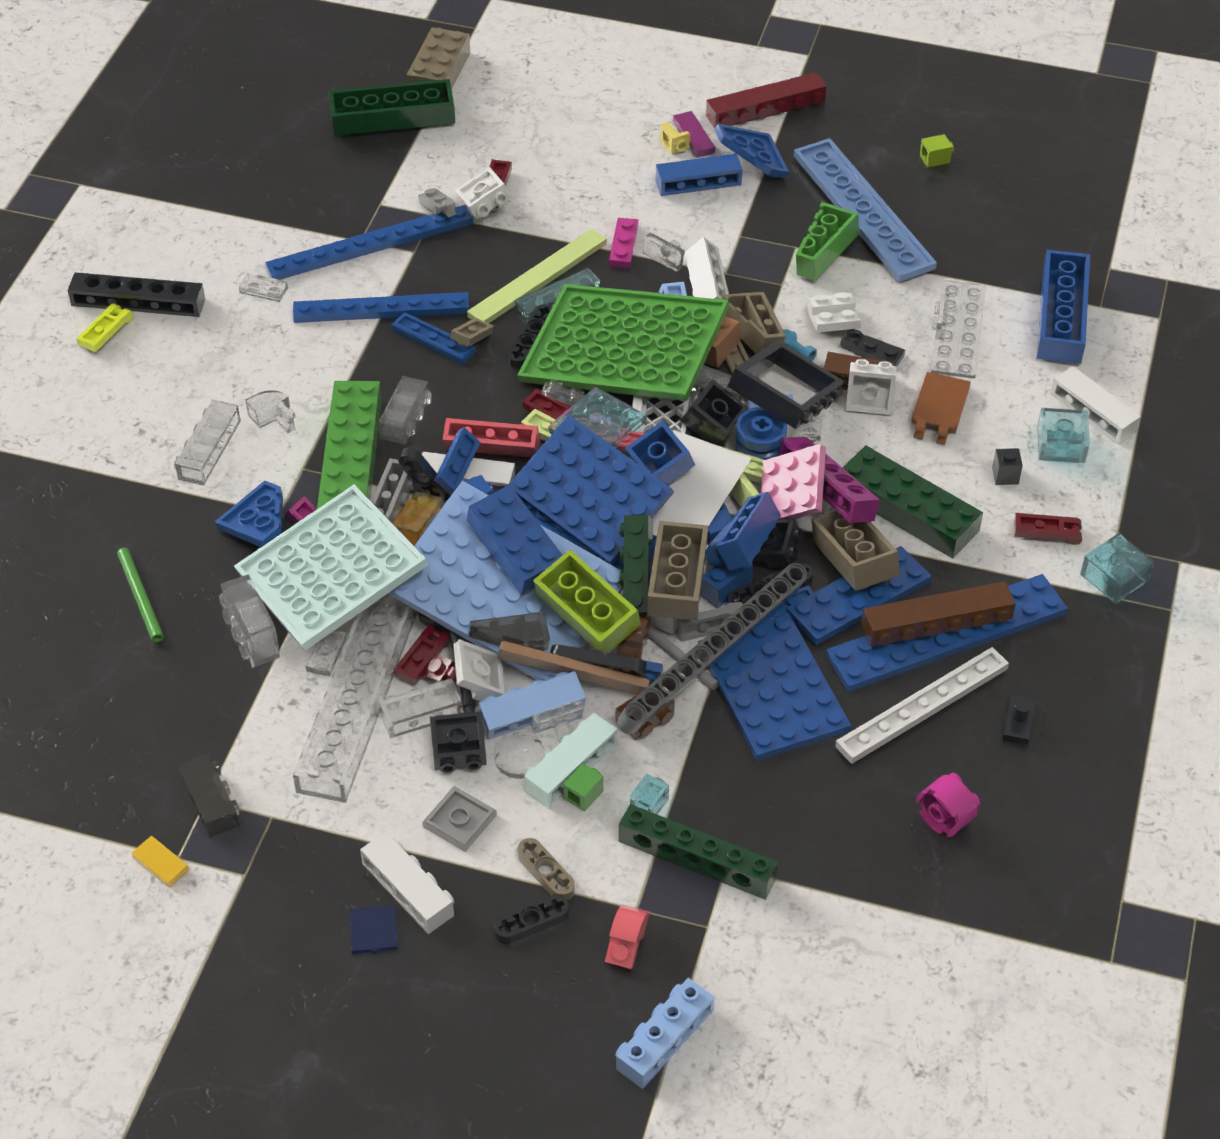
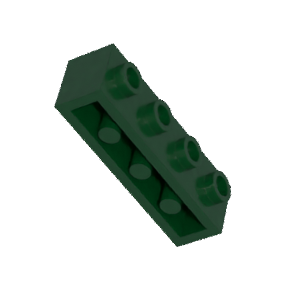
M624 515V523L620 524V535L624 537V547H620L621 562L624 561V571H620V585L624 586L622 596L638 610L639 617H651L647 615L648 592L653 566V520L649 515Z

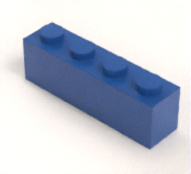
M737 154L656 164L655 181L661 196L741 186L743 169Z
M769 492L747 498L716 545L729 571L737 568L742 570L749 567L756 554L760 552L763 543L768 539V535L775 528V524L781 514Z

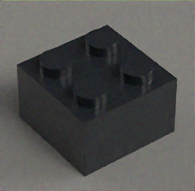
M712 379L680 421L705 441L719 446L734 428L739 416L748 409V406Z

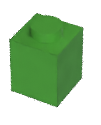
M582 763L563 784L564 799L585 812L604 791V776L597 769L590 768Z

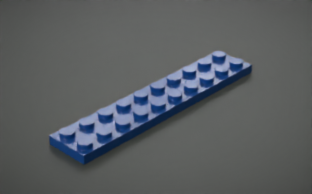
M1040 574L1008 586L1016 603L1011 620L870 647L867 637L863 636L826 649L825 656L846 690L850 692L1067 614L1068 608L1046 577Z

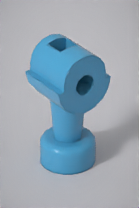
M783 330L786 335L784 341L786 346L811 361L815 359L817 349L810 345L804 347L798 343L795 331Z

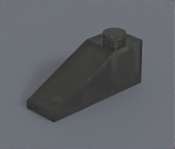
M544 612L474 620L469 623L468 636L470 638L501 646V642L506 641L540 651L548 649L550 635Z

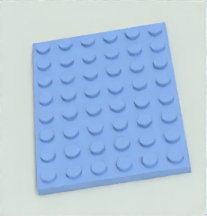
M462 481L414 546L426 558L429 565L388 594L475 645L497 654L499 653L502 641L550 653L551 646L555 644L583 648L587 641L537 595L535 588L522 595L518 592L467 523L469 506L489 495ZM541 525L562 555L571 549L618 593L621 592L624 587L620 585L621 570ZM503 660L536 680L546 681L557 675V673Z

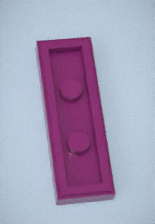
M692 111L673 115V122L680 133L686 131L690 133V148L696 157L715 153V145Z

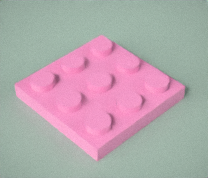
M822 444L764 460L761 493L769 492L781 514L779 519H797L822 512L826 447Z

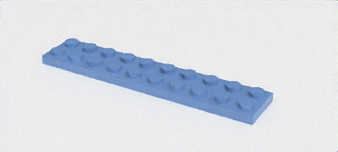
M830 138L794 150L795 159L835 206L859 213V235L898 282L936 269L937 262Z

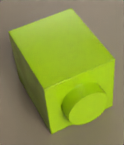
M945 134L922 139L920 156L927 168L950 163L954 147Z

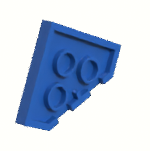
M717 124L714 131L721 144L773 178L780 177L786 179L789 170L769 133Z
M264 480L215 521L217 529L263 547L282 534L283 492L281 487Z

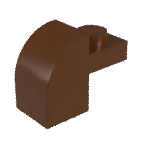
M639 617L641 625L617 645L616 654L642 659L644 643H647L650 618Z

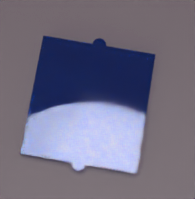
M370 905L369 908L349 910L352 954L366 952L376 954L378 951L398 949L394 905L380 907Z

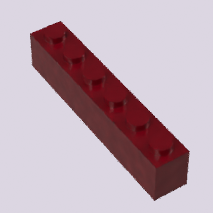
M815 72L707 99L706 117L715 129L717 124L734 126L824 103L827 86L818 73Z

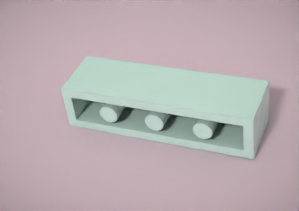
M593 713L587 719H583L570 735L567 734L563 737L560 744L553 751L550 750L545 754L537 766L531 767L526 772L525 792L549 809L564 795L563 784L582 763L592 768L617 745V728L596 713Z

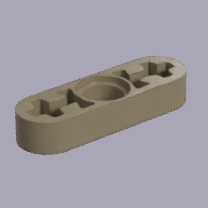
M534 838L523 839L518 844L519 861L551 896L560 895L566 898L567 901L570 900L575 893L573 878L538 840ZM527 849H528L529 851H533V850H534L535 858H534V856H533L530 852H528V853L525 854V850H527ZM543 865H549L554 869L550 874L539 872V868ZM558 883L562 887L567 886V890H564L562 888L558 890Z

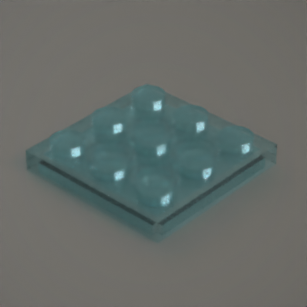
M594 387L552 422L548 429L549 433L552 434L564 419L570 415L610 445L617 448L619 443L623 442L625 438L631 436L634 431L646 423L647 418L646 414Z

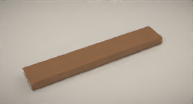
M506 641L501 642L497 657L557 674L575 671L579 680L636 695L644 691L650 681L639 676Z

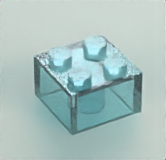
M1041 408L1037 425L1038 460L1085 463L1090 446L1088 411Z
M1118 533L1085 555L1080 575L1116 604L1149 581L1154 561Z

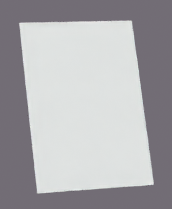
M673 430V433L690 452L695 466L668 485L673 489L674 494L653 517V535L657 536L659 521L709 526L752 458Z

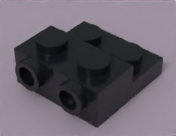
M795 518L778 519L775 528L772 529L768 539L763 543L760 552L756 554L752 562L765 561L768 568L787 567L792 563V560H797L798 549L796 546L797 542H802L803 531L798 527Z
M481 711L430 716L435 770H440L443 773H452L456 768L466 767L468 770L475 771L480 769L482 765H487Z

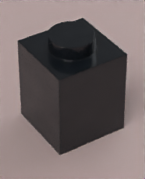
M1019 448L995 450L992 466L995 485L1019 484L1023 466Z

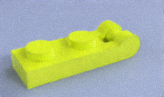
M114 303L111 304L76 338L78 345L97 352L125 323L131 322L133 312L128 309L122 310L119 305Z

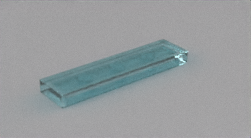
M587 268L515 300V306L526 318H529L539 305L548 304L553 307L564 284L598 287L600 286V279Z

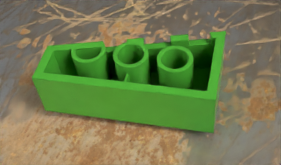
M821 202L820 210L818 213L816 212L814 222L808 228V234L804 237L796 253L798 276L816 281L859 235V213Z

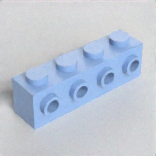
M575 671L570 673L561 672L552 679L546 681L537 680L528 687L522 689L518 687L507 691L506 694L498 697L495 695L488 696L479 703L478 711H481L482 723L488 739H492L584 708L586 696Z
M687 978L682 985L677 984L672 989L669 999L664 1004L660 1003L656 1006L646 1024L644 1022L641 1023L635 1030L634 1037L628 1043L624 1042L618 1048L615 1054L616 1070L643 1089L714 1011L715 997L690 978Z

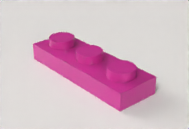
M618 217L609 266L631 268L639 219Z

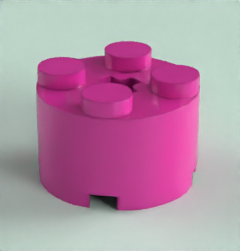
M956 773L942 775L920 792L916 798L917 804L921 803L922 810L919 812L926 824L938 834L942 832L948 833L946 837H952L977 816V807L981 804L978 796L969 791Z

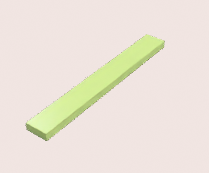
M590 229L468 310L467 317L471 320L476 317L487 323L492 322L605 246L607 238L594 229Z

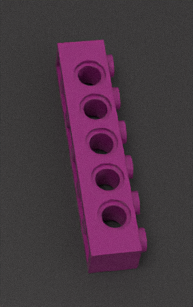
M807 437L782 438L779 456L808 448L815 444ZM826 454L823 499L849 523L875 521L880 499Z

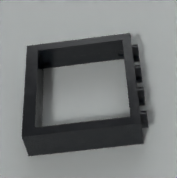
M777 340L737 366L727 387L792 428L797 429L802 424H807L813 416L817 417L823 409L827 410L832 402H837L839 396L843 394L841 388L845 381ZM775 364L816 389L819 393L801 405L757 378V376Z

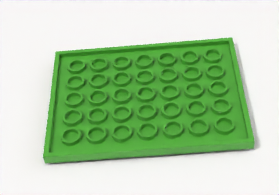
M564 284L517 375L519 382L687 401L729 310V300Z

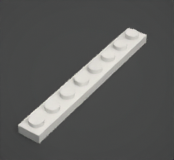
M991 647L836 740L835 747L853 764L1006 671L1009 663Z

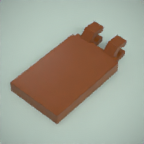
M927 372L911 423L916 424L914 438L923 440L926 427L939 429L936 443L945 445L949 432L956 433L971 381Z

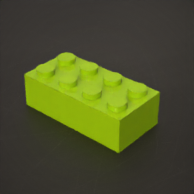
M571 549L533 580L537 595L597 651L609 653L641 625L638 610Z

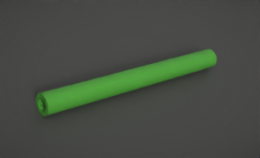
M121 548L118 550L117 555L151 640L155 643L160 642L164 636L129 549Z

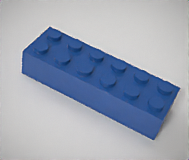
M1046 250L1042 273L1036 359L1082 363L1086 345L1090 254Z

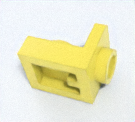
M669 122L661 124V141L671 155L689 150L690 133L688 131L678 134L677 130L673 129Z

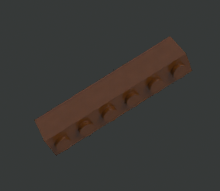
M1006 581L864 608L861 624L870 647L887 645L893 642L909 641L913 638L934 636L949 631L955 632L960 629L980 627L995 622H1005L1013 618L1016 603Z

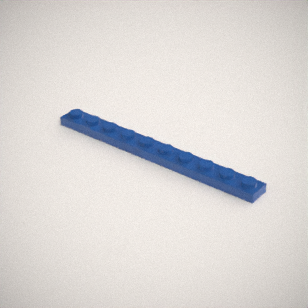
M466 205L455 207L456 215L451 217L443 213L437 215L434 213L265 262V266L270 278L274 282L473 224V217Z

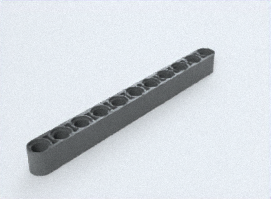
M797 563L787 566L628 703L617 721L620 730L627 734H634L793 596L807 578L806 569Z

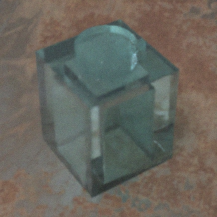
M646 774L631 793L630 804L658 815L669 800V785L661 778Z

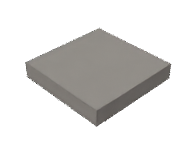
M453 786L422 823L425 829L466 852L497 816V810Z

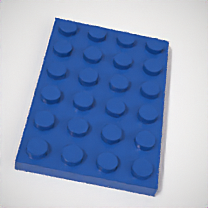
M570 415L564 419L509 484L518 496L612 566L620 558V547H624V537L620 535V524L624 523V515H649L653 519L674 494L672 488Z
M790 614L763 621L709 668L712 676L718 681V688L756 761L851 731L850 722Z

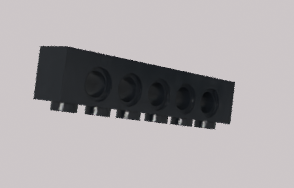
M74 272L68 287L71 306L107 309L114 303L119 305L122 310L128 309L134 312L200 317L205 302L203 283Z

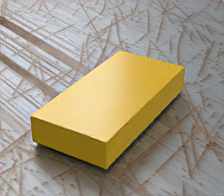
M150 836L132 852V856L137 862L168 887H171L189 871V867L184 861L153 836Z

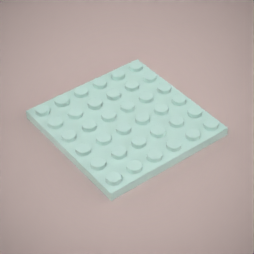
M352 485L237 563L234 567L297 643L306 651L429 564L426 558L355 485Z

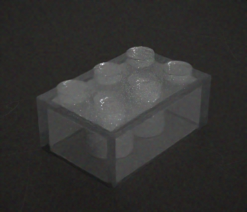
M249 574L220 584L222 594L219 595V600L223 609H225L222 611L225 623L232 626L230 630L234 641H239L241 644L239 650L243 660L248 659L253 668L280 658L275 626Z

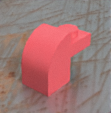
M627 905L619 907L609 935L611 938L605 962L629 969L634 967L639 942L644 938L650 911Z

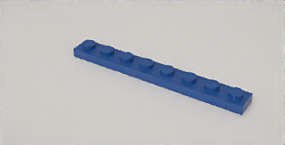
M468 292L293 301L294 323L396 318L400 317L404 312L412 316L467 314L469 310Z

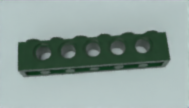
M632 804L628 806L619 823L620 843L764 900L767 899L776 880L778 861Z

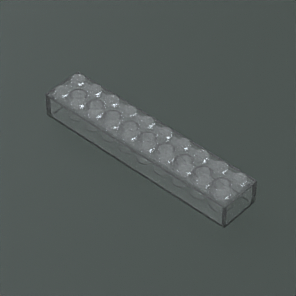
M386 594L357 614L294 770L293 780L296 793L343 803L347 802L393 680V669L400 661L418 613L415 609L389 594Z

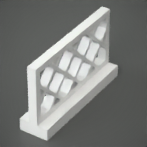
M634 395L630 431L645 433L661 421H664L672 431L675 430L686 434V425L680 420L674 423L669 418L675 414L682 418L688 411L689 398L687 401H682L683 403L676 407L672 403L673 399L658 398L660 402L653 405L649 401L653 397ZM666 405L671 410L664 414L659 409ZM654 412L658 418L651 421L646 416Z

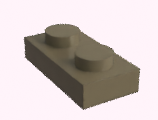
M475 317L451 330L450 339L457 341L462 346L469 347L491 335L494 326Z

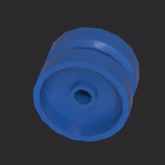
M761 407L746 410L737 420L736 451L763 460L779 456L782 438L787 437V424Z

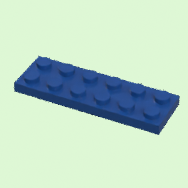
M899 546L895 549L898 551L900 576L856 591L842 577L788 606L786 610L794 623L815 645H818L860 622L864 608L894 603L930 583L932 576L902 546Z

